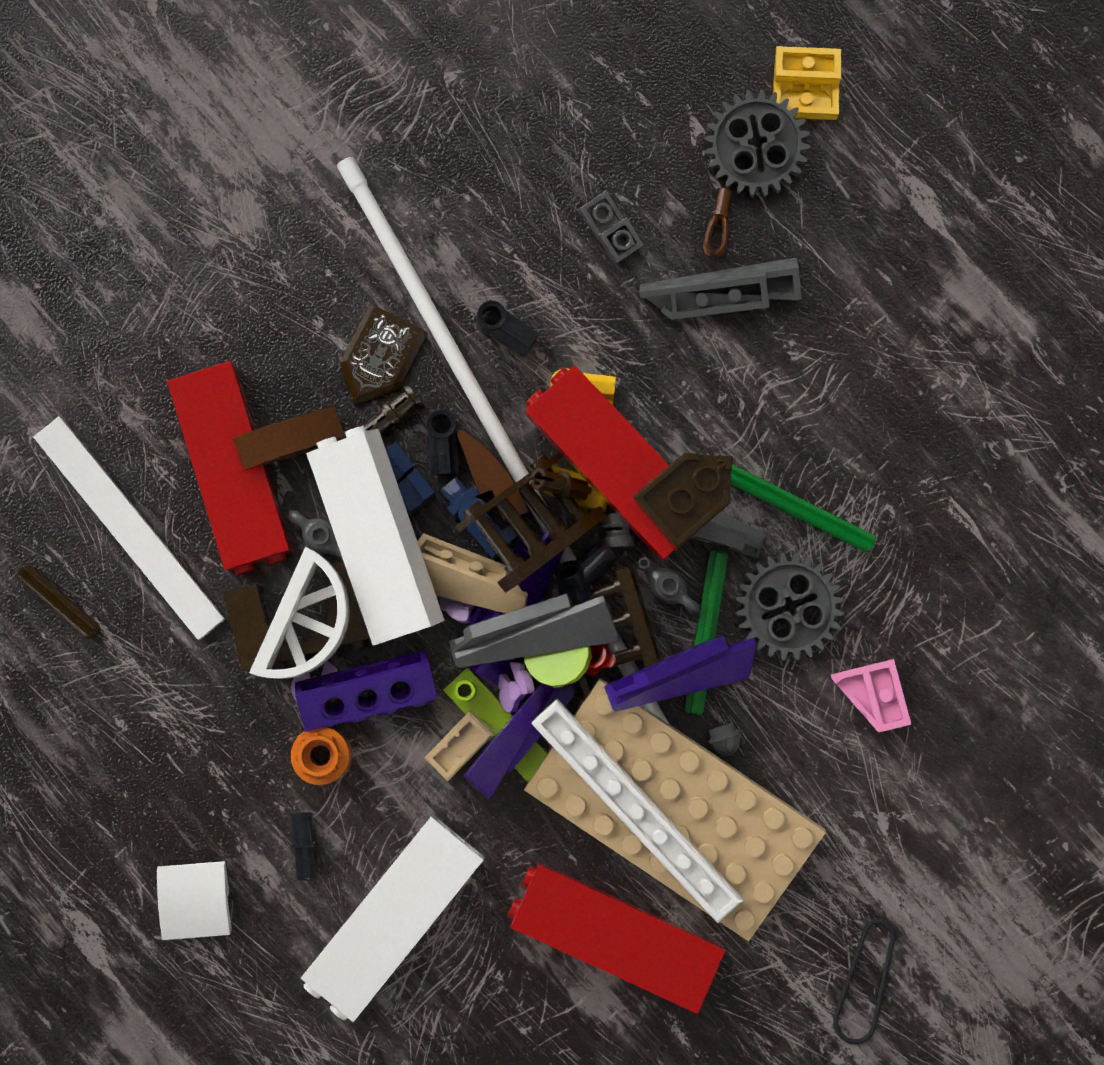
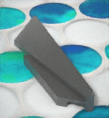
M797 258L645 283L640 285L639 290L641 298L649 300L671 320L768 308L769 299H802Z
M720 512L694 534L691 539L759 559L765 533Z
M564 594L470 625L463 630V637L450 640L449 644L454 663L460 668L618 641L619 637L609 604L604 596L574 606L569 596Z

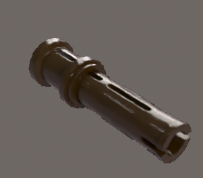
M405 385L403 387L404 391L389 403L384 402L382 407H380L382 411L363 426L366 431L379 429L380 435L383 436L394 426L396 429L398 427L401 428L406 418L418 409L423 410L425 406L412 389Z

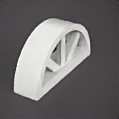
M305 547L252 665L249 672L251 674L276 679H288L308 674L326 663L335 654L345 637L350 615L346 587L335 568L325 558ZM317 566L321 567L332 585L304 596ZM336 595L337 619L334 628L297 612L299 609ZM292 622L330 637L323 649L307 662ZM286 638L296 667L272 670Z

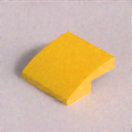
M776 46L773 93H777L776 102L780 104L788 98L789 102L786 108L788 111L796 107L799 108L795 118L837 120L839 115V83L841 80V49Z

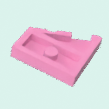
M894 659L831 674L835 684L838 685L878 732L911 725Z

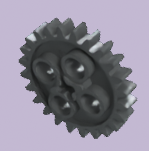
M747 90L744 101L735 94L733 106L725 101L722 103L724 114L716 111L713 113V118L718 124L708 123L707 130L714 134L704 137V143L712 145L711 148L705 150L704 155L706 157H714L708 164V168H719L715 179L720 180L726 177L725 188H730L733 184L738 185L737 195H740L744 188L749 189L750 198H753L756 189H760L763 197H767L769 187H772L776 193H779L781 181L787 186L791 185L792 180L789 174L799 177L801 170L796 164L805 165L807 162V158L800 154L810 149V145L802 143V140L809 137L810 132L800 131V128L805 125L806 120H795L799 108L796 107L788 111L786 108L789 99L786 98L780 104L777 103L776 92L772 94L769 100L765 99L764 90H760L758 98H753L750 90ZM750 116H754L756 119L759 143H764L760 150L764 166L763 172L758 171L756 148L754 145H750L753 139ZM772 118L778 122L779 128L774 132H768L763 129L761 122L764 119ZM740 124L746 128L747 134L744 137L736 138L730 134L729 128L732 125ZM772 150H778L783 154L784 161L780 164H773L768 160L767 153ZM740 156H746L751 160L752 167L747 170H740L734 163L735 159Z
M780 553L778 563H775L773 558L769 556L766 558L767 568L756 563L754 568L757 575L748 572L744 575L750 584H740L738 586V589L744 592L745 596L735 598V602L743 605V609L735 612V616L745 618V621L738 628H749L750 630L745 640L756 638L758 640L756 651L767 646V657H771L776 650L779 651L781 661L786 659L788 652H791L794 661L799 660L801 650L807 657H812L811 646H814L819 651L824 650L821 639L833 641L834 637L829 632V629H840L841 627L833 619L834 617L844 615V612L835 609V604L843 602L844 599L834 597L833 592L837 591L840 585L830 586L828 583L833 574L829 573L822 576L820 574L824 565L822 563L814 568L810 567V556L802 563H799L798 553H794L790 561H787L784 553ZM798 576L805 581L806 588L802 594H796L791 590L790 580L792 577ZM762 589H769L775 594L773 606L766 607L759 601V593ZM810 594L816 595L815 600L792 610L793 616L788 611L767 620L762 619V614L785 605L784 598L788 602H793ZM806 607H813L818 612L819 618L815 625H809L804 621L803 611ZM777 619L785 621L788 625V633L784 638L775 636L772 631V624Z

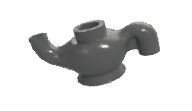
M297 510L289 513V520L301 527L303 540L311 550L323 555H335L343 560L329 521L321 518L306 519Z
M646 557L639 559L638 565L646 574L652 595L656 600L669 605L682 604L690 615H696L699 612V604L688 596L686 582L680 574L669 568L654 566Z

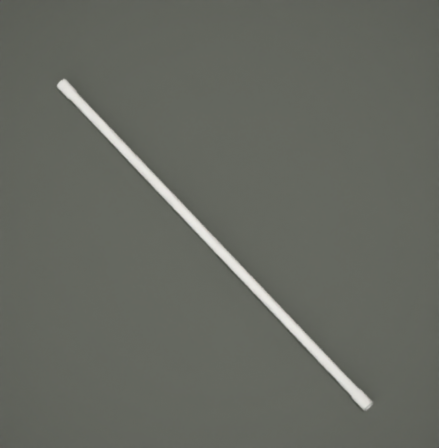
M354 157L342 160L337 164L340 174L349 190L359 202L516 483L529 474L370 191L367 180ZM535 490L537 494L540 496V498L543 500L540 492L538 490ZM527 503L542 532L545 533L546 527ZM570 546L565 549L560 559V564L576 560ZM619 633L618 641L608 645L611 653L627 649ZM634 661L618 665L624 677L639 671ZM657 702L641 705L668 723Z

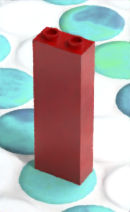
M231 361L167 380L224 570L230 573L235 571V575L238 576L254 571V565L265 561L268 566L286 561V555L293 553V549L267 465L243 470L232 440L237 436L256 430L236 366Z
M575 365L570 370L564 367L550 380L553 385L543 393L539 390L526 402L528 408L525 410V416L561 452L564 458L648 548L663 561L676 547L671 544L639 507L633 496L669 465Z
M538 862L535 869L529 866L521 884L526 887L522 900L515 898L507 917L513 919L510 928L698 1014L725 953L722 945L541 862Z

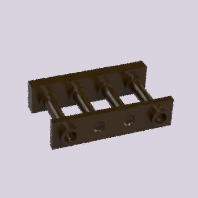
M558 452L550 459L546 455L537 459L529 466L532 470L529 474L485 505H482L480 501L474 503L463 512L466 519L456 526L458 531L461 532L472 523H475L507 567L504 569L508 574L497 582L505 593L608 516L601 506L588 513L585 508L583 510L580 508L574 498H557L571 517L569 521L573 526L568 529L565 524L561 526L537 492L531 487L530 481L534 480L531 478L533 471L537 468H542L546 471L554 472L551 467L564 457L561 452ZM517 491L520 492L550 532L548 537L551 539V542L546 545L543 540H538L508 500ZM496 506L529 549L527 554L530 558L526 561L521 556L517 558L485 515Z
M633 566L617 570L618 578L613 579V583L591 589L592 594L585 602L600 596H604L605 599L617 595L619 598L624 597L628 610L623 611V615L613 618L616 630L624 628L634 629L638 642L633 643L631 648L611 653L616 656L614 666L638 660V662L644 661L645 667L661 661V656ZM559 589L552 591L554 598L561 596ZM586 672L579 679L583 694L579 695L581 705L594 687L591 675Z

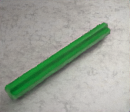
M732 465L731 485L864 552L872 549L876 540L874 535Z
M710 551L708 555L694 646L716 637L728 562V554L725 552ZM707 689L686 694L684 711L697 715L703 714Z

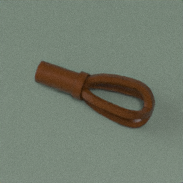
M728 188L719 189L716 208L713 211V216L705 235L703 250L705 254L711 257L723 256L728 243V210L732 190ZM720 220L722 224V242L719 249L713 250L710 246V239L715 225Z

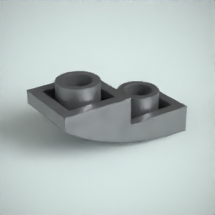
M607 191L578 209L615 263H618L644 245L627 217H623Z

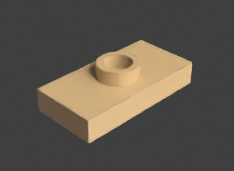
M470 710L424 758L448 782L495 732L473 710Z

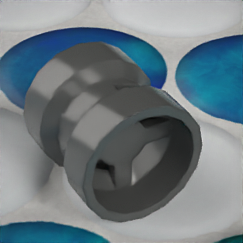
M617 513L607 514L608 516L600 522L604 528L602 542L606 543L610 549L635 547V537L631 534V528Z

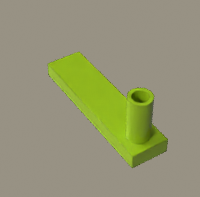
M466 668L443 690L465 715L470 710H473L495 732L489 739L490 742L512 717L511 713L503 709L500 701L469 668ZM535 742L515 766V769L529 782L547 756V752Z

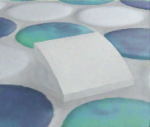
M225 861L157 867V896L162 940L230 935L229 885Z

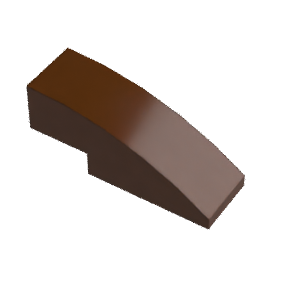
M335 406L253 430L232 440L243 470H248L301 456L307 451L318 449L316 443L331 437H336L337 441L346 436Z
M463 430L457 432L481 498L491 494L495 498L514 484L503 466L481 443ZM517 491L508 500L520 516L524 518L529 516V512L520 492ZM500 512L504 524H507L508 521Z

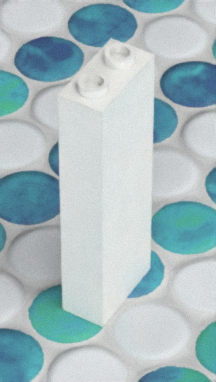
M360 426L346 431L345 435L347 438L337 441L336 437H331L317 442L318 449L306 454L372 645H376L431 627L445 620L379 429L366 431L364 426Z
M432 815L303 974L301 979L305 982L304 988L315 998L319 999L322 996L332 1004L330 1010L337 1017L344 1021L348 1018L354 1022L485 857L436 816Z

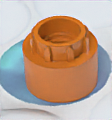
M333 727L302 732L296 738L291 749V763L294 771L302 780L314 785H325L340 779L348 771L353 756L348 738L340 730ZM320 745L325 746L330 751V760L325 765L318 764L314 759V751Z

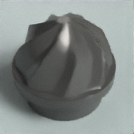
M733 722L708 730L711 738L708 740V743L718 754L730 756L737 751L740 745L741 733L740 730L736 731Z

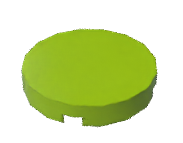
M588 646L524 657V663L529 673L540 683L554 688L563 687L578 681L587 671L592 657L591 648Z

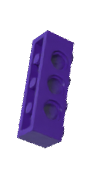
M426 650L295 682V697L305 732L324 727L331 728L332 725L343 722L357 723L367 716L375 714L388 715L396 712L399 708L411 705L415 707L424 706L431 700L437 699ZM399 681L407 683V685L401 689H395L392 687L394 683ZM364 690L374 691V694L369 697L359 695ZM332 698L342 700L337 705H328L326 703Z

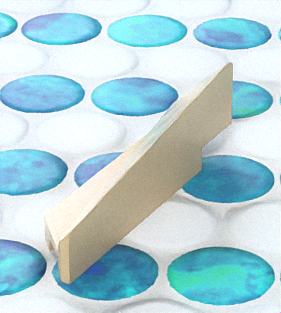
M424 533L417 541L436 596L502 613H509L526 607L528 594L526 591H521L519 585L505 593L497 583L508 574L504 569L507 567L506 565Z

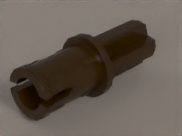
M537 468L531 475V478L541 480V483L530 481L533 489L550 492L557 498L570 497L584 501L587 499L588 494L592 492V488L587 481L573 478L567 472L554 473Z

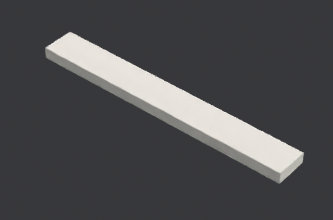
M60 416L33 437L198 640L203 639L226 620Z
M558 699L532 721L531 724L717 923L743 901V897Z

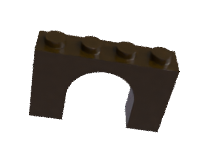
M344 562L333 564L332 566L338 572L346 587L350 605L348 628L339 648L349 646L350 651L369 647L368 640L371 639ZM322 570L326 587L331 586L330 579ZM258 584L223 592L242 671L251 670L271 625L262 587ZM336 595L329 598L330 614L326 625L332 628L335 627L337 619ZM318 633L308 640L300 641L304 656L318 654L330 637ZM285 639L274 664L284 662L285 667L295 666L294 658Z

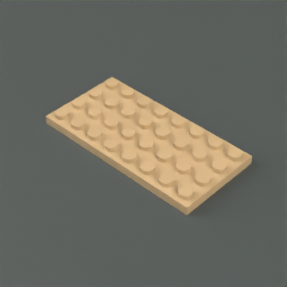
M599 678L574 717L743 897V901L726 915L720 923L749 941L826 833L825 829L643 706L615 712L604 688L609 683ZM552 747L524 790L709 914L556 749Z

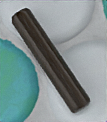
M26 564L18 571L16 578L80 635L90 639L97 633L100 628L99 625L36 569Z

